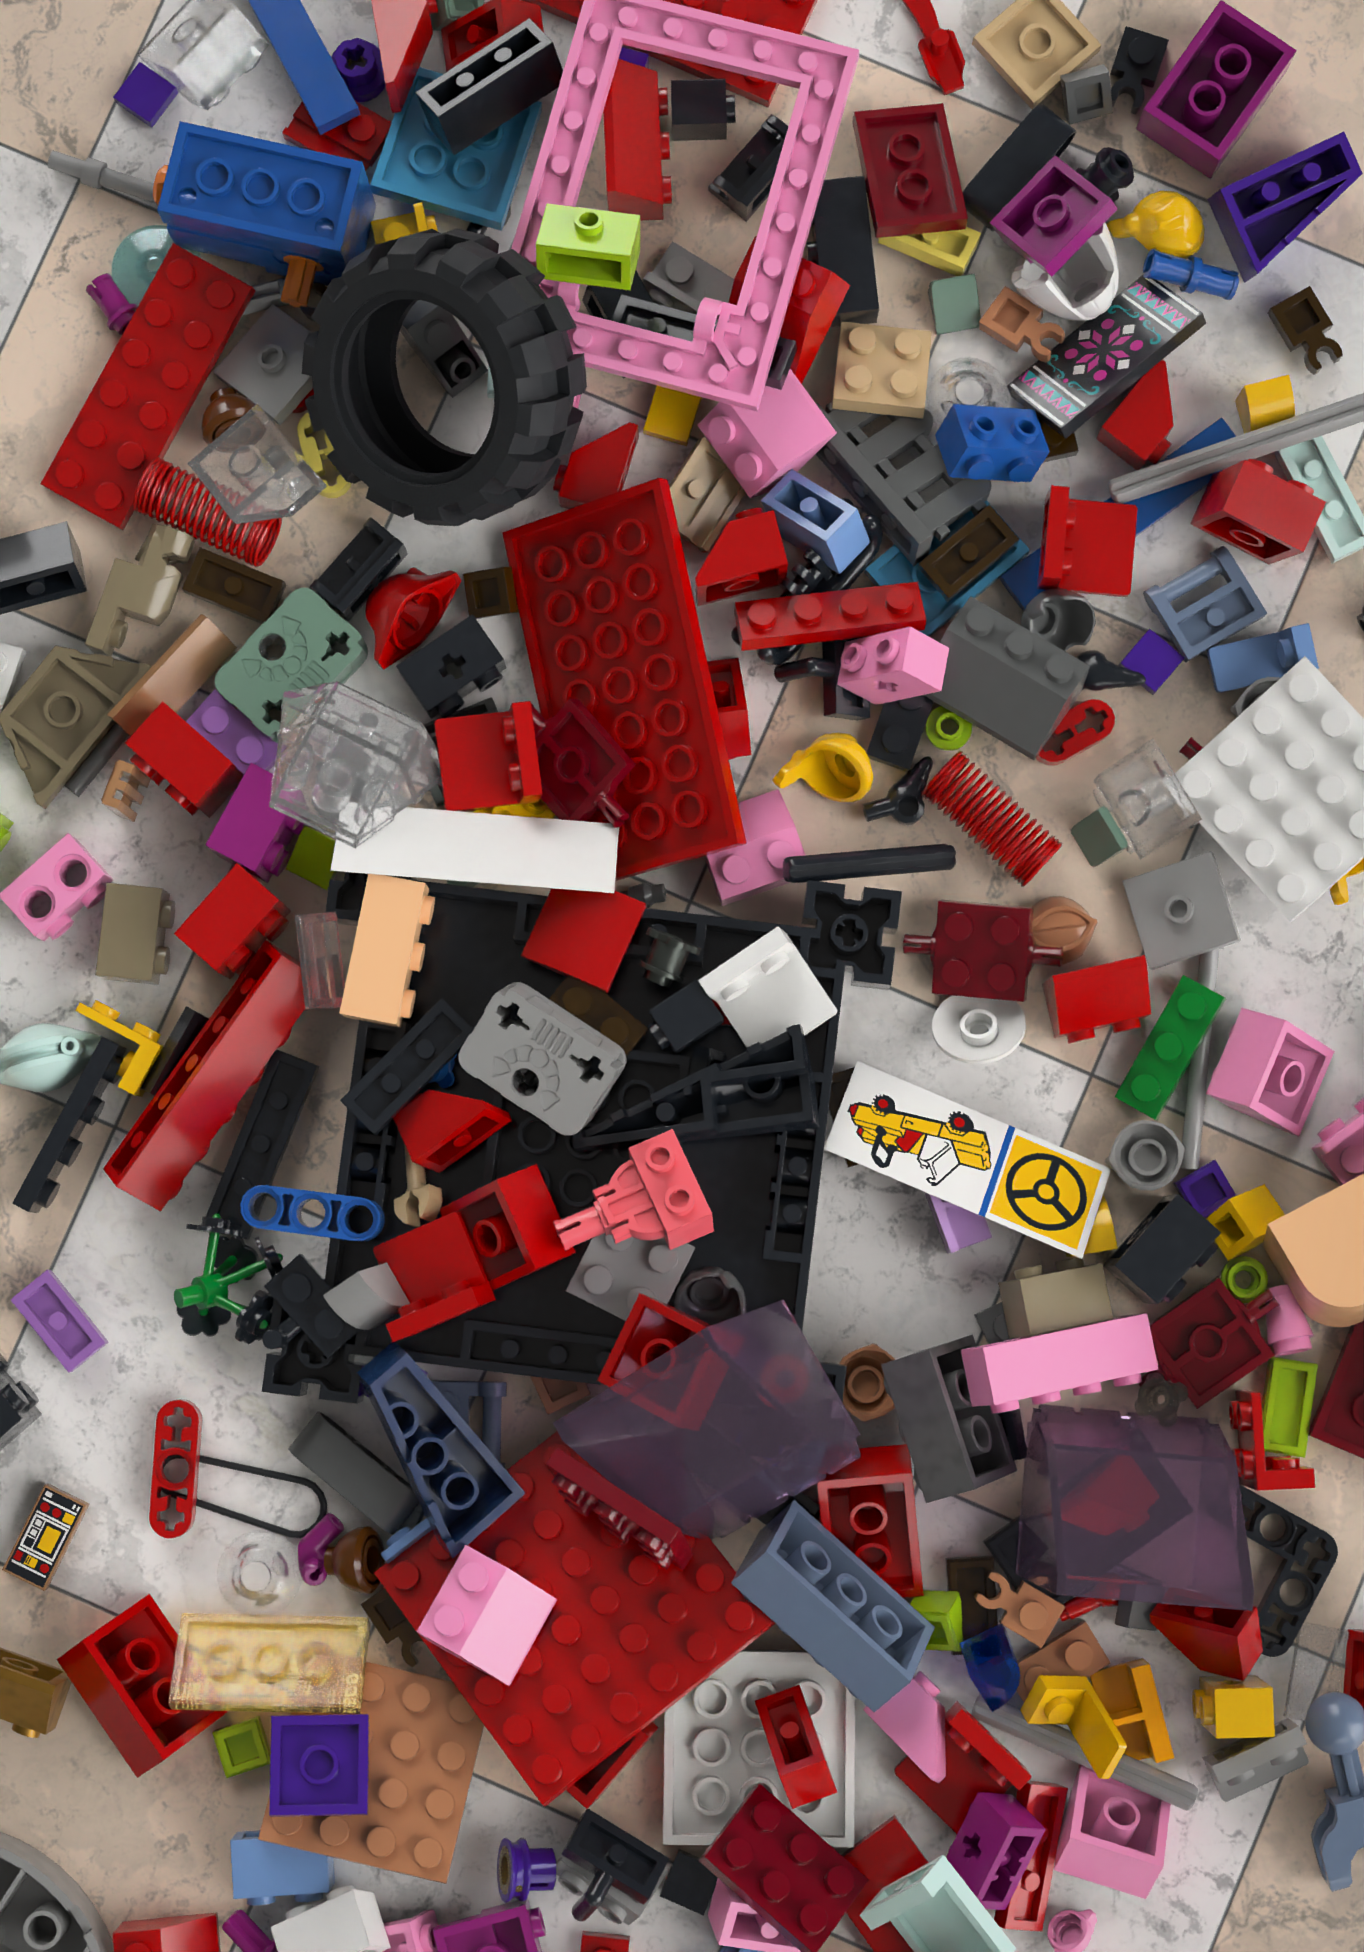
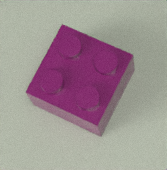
M250 763L205 845L220 858L233 865L238 863L248 873L268 883L272 875L278 877L286 867L291 852L286 849L294 835L299 836L304 825H309L313 816V812L309 810L312 802L300 788Z

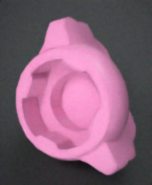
M1091 1909L1078 1912L1075 1910H1064L1056 1914L1051 1919L1047 1930V1937L1054 1951L1082 1952L1085 1950L1094 1932V1926L1097 1922L1096 1914Z

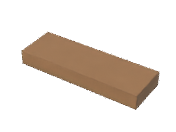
M201 614L107 715L131 737L162 701L177 713L237 647L208 617Z

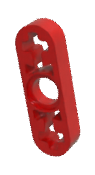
M185 1399L166 1403L159 1410L156 1418L149 1521L152 1529L164 1538H176L187 1533L193 1526L196 1516L202 1414L193 1402ZM178 1407L183 1408V1415L185 1417H191V1426L184 1427L181 1431V1442L191 1441L190 1450L185 1447H172L168 1449L164 1447L165 1440L175 1441L176 1428L174 1425H168L167 1419L168 1416L177 1413ZM171 1455H180L188 1462V1475L181 1482H172L164 1475L163 1464ZM161 1487L172 1491L187 1488V1497L179 1495L176 1499L177 1512L184 1513L185 1518L184 1521L176 1523L174 1529H170L168 1521L161 1519L160 1516L161 1512L168 1510L171 1504V1495L162 1497Z

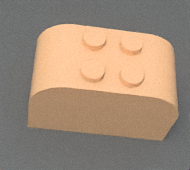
M1364 1174L1267 1225L1263 1248L1285 1285L1288 1284L1303 1312L1312 1320L1326 1326L1347 1327L1364 1321Z

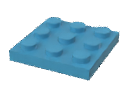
M419 67L402 111L394 114L370 184L372 193L410 205L422 202L424 209L502 231L542 112V102H535L472 145L453 155L431 131L416 95L418 90L443 74Z

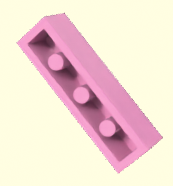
M1147 1313L1120 1316L1112 1320L961 1350L971 1406H990L991 1414L1020 1409L1018 1400L1029 1397L1032 1398L1033 1405L1061 1400L1060 1391L1072 1388L1074 1396L1102 1391L1100 1382L1113 1379L1114 1387L1142 1382L1141 1373L1158 1370Z

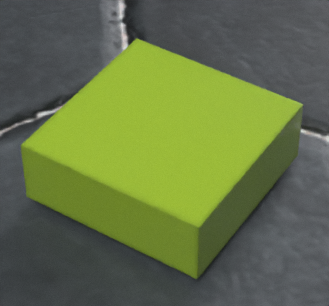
M260 1715L212 1732L226 1779L270 1764L271 1750Z

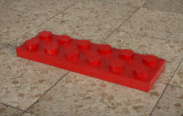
M173 243L40 484L119 529L124 530L134 512V493L144 470L153 459L158 457L164 458L256 290L245 282Z

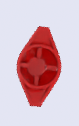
M412 567L407 573L397 574L385 579L373 589L366 602L365 614L375 634L374 659L383 670L420 646L433 632L461 583L457 572L449 570L427 575L419 569Z

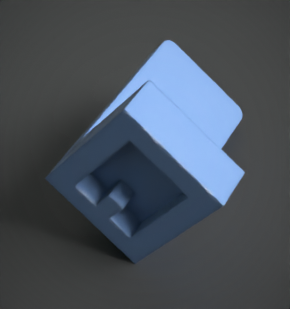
M1309 623L1293 626L1277 633L1214 646L1207 650L1215 691L1218 693L1248 687L1256 680L1266 677L1281 678L1304 656L1319 669Z

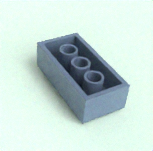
M795 1500L759 1531L731 1582L746 1600L754 1603L776 1623L777 1627L784 1634L789 1635L812 1656L818 1665L826 1668L847 1687L855 1698L861 1700L873 1712L877 1711L911 1682L935 1628Z

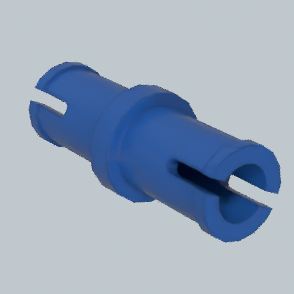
M1151 249L1143 266L1144 278L1178 285L1180 291L1189 294L1196 290L1222 297L1225 300H1231L1237 291L1239 283V273L1237 271H1229L1203 264L1202 258L1192 255L1185 259Z

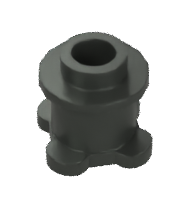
M649 927L646 934L654 937L646 959L639 961V965L646 968L643 977L669 988L673 980L682 983L684 977L680 974L689 953L699 955L701 948L672 934Z

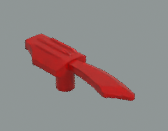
M902 0L923 34L924 39L919 41L918 50L929 77L940 87L944 95L963 89L965 59L954 31L944 30L939 27L937 16L930 0Z

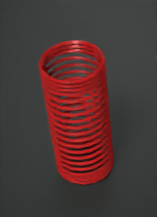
M160 457L153 459L144 470L133 498V508L136 512L143 513L144 516L149 515L151 519L156 518L158 522L163 521L166 526L171 525L174 529L178 528V530L186 532L190 536L193 535L195 540L200 538L202 543L207 542L210 547L215 545L217 550L222 549L224 553L229 552L232 557L237 555L239 560L244 559L247 564L254 565L255 568L261 566L271 553L282 525L280 513L277 514L268 508L262 510L261 505L255 506L253 500L247 502L246 497L240 499L239 495H233L231 490L225 492L224 487L218 489L216 483L211 485L209 480L203 481L201 476L196 478L194 473L189 475L187 470L181 471L179 466L174 468L172 462L169 463V461H165ZM177 471V477L175 478L173 484L171 485V488H170V490H169V492H168V494H167V497H166V500H165L164 505H163V506L161 507V509H160L161 501L163 500L165 494H166L167 491H168V488H169V486H170V484H171L173 475H174L175 472ZM185 474L184 481L176 494L173 505L167 513L168 506L175 495L180 479ZM192 478L191 485L184 496L181 507L175 515L176 508L182 499L187 483ZM199 482V487L189 505L188 512L182 519L183 512L190 501L194 488ZM206 486V491L198 505L195 516L190 521L191 514L197 505L201 492ZM214 488L213 495L206 507L203 518L197 525L199 516L203 511L204 506L208 500V496ZM221 492L220 500L215 507L210 522L205 528L206 520L212 511L217 496ZM228 496L227 504L220 516L218 524L212 531L214 522L219 515L223 502ZM236 499L235 506L228 518L226 526L220 534L222 524L226 519V516L230 510L232 503ZM243 503L241 513L237 518V521L234 525L231 534L227 538L230 526L234 521V518L237 514L239 507ZM250 507L248 517L245 520V523L242 527L239 536L235 540L237 530L241 525V522L244 518L246 511ZM258 510L256 519L251 527V530L246 540L242 544L245 532L249 527L252 517Z
M959 751L927 784L922 791V796H925V799H928L931 805L938 803L937 810L945 808L943 816H947L952 812L949 821L957 819L956 827L964 824L962 832H967L971 828L968 838L976 835L974 844L982 841L980 849L990 845L986 850V855H990L996 850L992 856V861L1001 857L998 866H1002L1009 861L1004 868V872L1010 871L1016 865L1010 875L1014 877V881L1017 880V884H1021V887H1024L1062 847V842H1059V839H1055V836H1051L1037 849L1049 834V830H1045L1032 842L1042 830L1043 824L1038 825L1021 842L1037 822V819H1032L1015 836L1030 818V813H1027L1010 829L1024 812V808H1020L999 829L1018 806V802H1014L994 822L1012 800V796L1007 797L989 815L1006 795V791H1002L979 814L1000 789V785H996L973 808L994 783V779L989 780L965 804L986 780L987 774H984L958 800L981 773V768H978L953 793L975 767V763H971L950 785L970 761V758H966V754H963V751Z

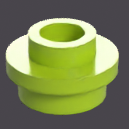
M943 706L934 709L926 722V735L929 741L936 748L943 751H954L963 747L972 733V724ZM951 719L956 722L958 731L952 735L945 734L941 730V723L944 720Z
M1239 1256L1228 1261L1220 1274L1221 1281L1232 1296L1243 1303H1249L1265 1292L1268 1285V1275L1264 1266L1258 1260L1248 1256ZM1240 1271L1248 1272L1251 1277V1283L1245 1289L1239 1288L1235 1282V1277Z

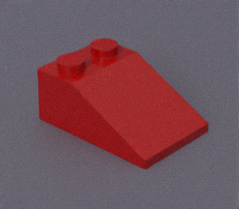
M757 236L754 237L734 278L728 301L730 304L737 305ZM801 258L779 337L796 341L797 352L790 369L801 384L850 287L846 281L834 272L804 258Z
M907 1444L837 1450L836 1463L816 1461L821 1524L902 1598L924 1596L911 1455Z

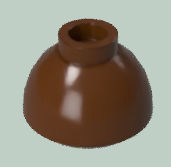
M221 388L212 393L210 396L211 403L206 407L202 417L201 430L204 441L209 446L221 450H234L252 443L265 427V419L261 410L250 399L236 394V391L232 388Z
M370 1526L349 1531L339 1539L335 1547H328L324 1554L326 1573L330 1576L335 1575L341 1584L355 1592L367 1594L374 1592L381 1583L374 1572L385 1564V1560L381 1556V1553L384 1551L381 1537Z

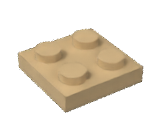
M1016 0L977 33L972 41V45L1031 109L1061 85L1060 75L1078 71L1101 48L1099 41L1061 0Z
M841 322L832 409L923 419L932 331Z

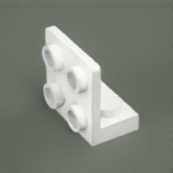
M779 926L698 980L707 995L719 1004L746 1047L757 1042L764 1043L786 1032V1028L797 1024L802 1026L805 1036L837 1013V1008L787 933Z

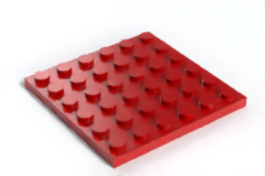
M601 1397L507 1469L508 1473L525 1491V1494L467 1545L509 1568L557 1599L510 1686L432 1644L418 1633L544 1807L775 1625V1622L754 1603L746 1600L741 1592L731 1584L736 1571ZM556 1448L570 1455L678 1526L693 1553L685 1568L681 1570L672 1563L667 1570L662 1568L643 1554L645 1550L638 1545L639 1541L633 1537L630 1538L628 1543L621 1541L604 1528L605 1524L598 1519V1514L591 1511L589 1516L586 1517L564 1502L565 1498L558 1493L559 1488L552 1483L554 1476L546 1465ZM433 1530L389 1564L385 1563L374 1572L416 1632L461 1554L459 1552L452 1558L438 1543Z

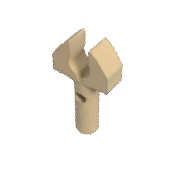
M404 1144L407 1190L405 1194L394 1199V1211L403 1223L418 1228L420 1227V1218L430 1222L436 1219L443 1202L442 1188L426 1184L425 1167L412 1162Z

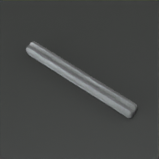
M980 1693L972 1709V1716L975 1719L1093 1770L1070 1730L1056 1724H1028L1019 1708L985 1693ZM1125 1754L1122 1755L1110 1776L1112 1779L1186 1811L1192 1808L1198 1794V1789L1194 1784Z

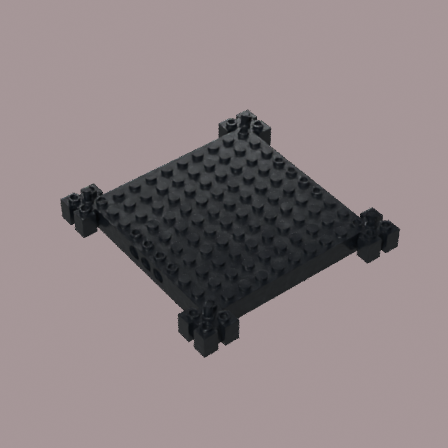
M345 872L344 881L330 879L325 917L331 923L358 926L368 874ZM392 876L412 881H418L415 877ZM808 880L801 924L815 925V928L646 908L608 993H606L646 1027L654 1022L649 1014L651 1009L694 980L701 979L777 926L787 933L837 1008L836 1015L804 1036L815 1080L820 1128L679 1142L712 1212L714 1232L688 1242V1244L696 1248L679 1282L692 1270L706 1266L721 1267L724 1271H730L737 1278L746 1296V1315L743 1327L734 1336L741 1341L713 1399L758 1404V1412L743 1410L739 1451L778 1456L779 1443L781 1441L797 1443L795 1454L797 1458L836 1463L840 1424L838 1421L826 1420L828 1403L839 1405L843 1403L847 1366L807 1360L805 1374H803L804 1387L802 1393L797 1400L786 1406H774L764 1401L757 1391L755 1380L759 1368L769 1359L783 1357L792 1360L797 1365L799 1364L845 971L852 972L851 986L888 990L890 988L895 948L881 946L883 934L894 935L898 929L902 891L864 887L860 901L844 899L845 884ZM418 881L426 883L429 888L428 896L435 897V904L430 925L422 924L419 943L425 944L422 968L420 972L412 971L409 985L410 990L416 991L412 1016L410 1019H402L401 1028L359 1020L350 1090L441 998L473 1029L481 1019L486 1006L495 993L511 983H524L549 999L568 975L563 976L521 957L548 896ZM649 927L672 934L701 948L699 955L689 953L680 974L684 977L682 983L673 980L669 988L643 977L646 968L640 966L639 961L646 959L654 937L646 934ZM513 1003L509 1006L512 1009L510 1018L517 1021L520 1019L517 1015L520 1007ZM719 1025L676 1054L670 1045L662 1050L648 1030L626 1057L623 1071L592 1120L581 1130H586L610 1118V1114L620 1109L627 1110L649 1099L651 1094L688 1077L695 1045L725 1052L727 1055L726 1061L747 1051V1047L734 1027ZM459 1052L454 1059L452 1072L455 1080L452 1086L441 1088L437 1082L428 1083L418 1093H424L430 1089L483 1100L509 1112L512 1121L442 1172L438 1173L425 1167L426 1184L442 1188L443 1202L441 1208L499 1178L537 1164L561 1219H564L594 1206L593 1202L596 1200L593 1190L608 1184L615 1171L622 1164L630 1160L629 1147L577 1152L573 1146V1135L558 1133L549 1127L547 1123L529 1111L523 1110L482 1080L467 1073L459 1063ZM594 1056L590 1059L592 1062L590 1070L597 1074L601 1071L598 1068L601 1060ZM523 1068L522 1077L525 1083L533 1088H538L539 1080L537 1075L532 1070ZM348 1108L336 1194L362 1197L375 1201L382 1208L385 1224L381 1233L370 1241L330 1238L325 1280L332 1288L358 1271L379 1265L373 1252L375 1246L416 1228L403 1223L394 1211V1199L405 1194L407 1190L404 1141L394 1119L375 1136ZM366 1206L354 1208L349 1216L351 1229L361 1234L371 1228L373 1223L371 1211ZM439 1211V1213H438L436 1219L442 1217L440 1211ZM420 1218V1226L430 1222ZM591 1238L573 1246L576 1253L493 1290L496 1300L395 1342L415 1362L604 1385L597 1380L626 1321L566 1291L592 1240ZM676 1288L667 1304L672 1307L675 1306L674 1297ZM275 1299L270 1330L278 1327L289 1317V1314ZM396 1313L375 1328L369 1330L361 1329L330 1358H327L302 1330L282 1347L281 1353L272 1352L266 1354L262 1392L300 1397L307 1395L308 1383L320 1384L319 1399L355 1404L363 1402L365 1389L357 1372L367 1363L354 1362L355 1355L375 1357L392 1342L385 1324L399 1319V1313ZM782 1372L775 1373L770 1380L771 1387L776 1391L785 1390L789 1385L788 1376Z

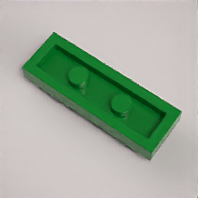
M1183 975L1117 1091L1115 1098L1158 1121L1226 998Z

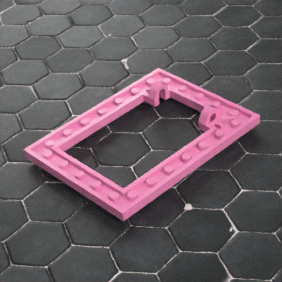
M584 0L511 249L515 250L537 268L536 241L546 204L576 206L623 44L798 88L799 92L738 303L734 305L705 297L698 308L692 342L578 312L581 305L578 297L580 284L543 279L539 284V287L548 298L556 295L562 297L577 326L567 331L573 354L584 353L585 367L758 412L859 60V50L663 0ZM716 320H718L717 326H716V329H715V332H714L715 322H716Z

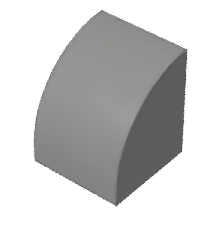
M387 1262L358 1271L323 1295L327 1303L340 1318L351 1326L362 1330L377 1327L398 1313V1308L410 1303Z

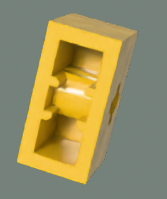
M1247 1675L1244 1681L1225 1676L1199 1677L1200 1689H1193L1192 1691L1193 1715L1195 1719H1201V1725L1216 1739L1275 1737L1273 1687L1256 1675Z

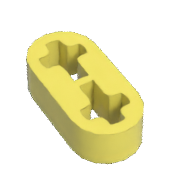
M306 413L299 420L297 434L309 478L315 490L321 496L338 498L350 489L352 483L347 482L341 474L337 476V484L334 486H329L326 480H319V477L325 475L322 460L328 459L327 455L334 448L326 433H324L327 448L319 450L314 437H307L308 434L313 432L309 413Z

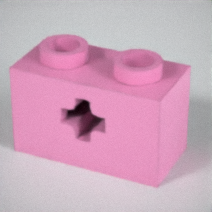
M912 627L847 641L841 656L837 685L875 705L940 692L942 690L949 648Z

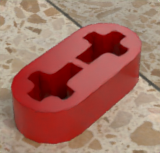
M1091 699L1070 709L1051 735L1053 738L1059 737L1066 732L1070 735L1071 738L1064 741L1060 746L1061 754L1056 755L1053 750L1045 752L1042 749L1036 759L1045 765H1059L1102 742L1108 737L1115 725V716L1112 708L1101 700ZM1089 710L1093 716L1101 713L1104 717L1103 722L1100 724L1101 732L1097 733L1091 727L1078 733L1075 727L1082 724L1086 719L1085 711Z

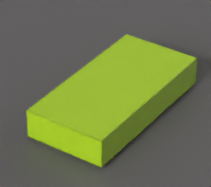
M1272 1357L1268 1360L1262 1400L1265 1452L1305 1458L1318 1364Z

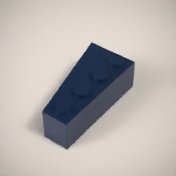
M391 1342L359 1370L357 1374L438 1543L454 1558L463 1550L465 1545L471 1543L525 1494V1491L409 1354L396 1342Z

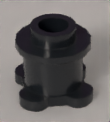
M1110 147L1101 149L1096 154L1095 162L1091 163L1087 169L1077 168L1075 170L1111 198L1113 202L1119 198L1118 189L1127 188L1134 179L1133 165L1128 155L1121 150H1115Z

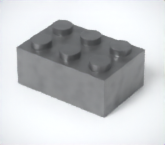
M973 1334L881 1364L885 1375L884 1386L887 1394L893 1400L899 1418V1432L902 1440L908 1446L914 1464V1478L917 1486L923 1492L926 1503L977 1489L1018 1471L1015 1461L1012 1459L1009 1443L998 1413L991 1414L990 1406H971L961 1350L977 1347Z

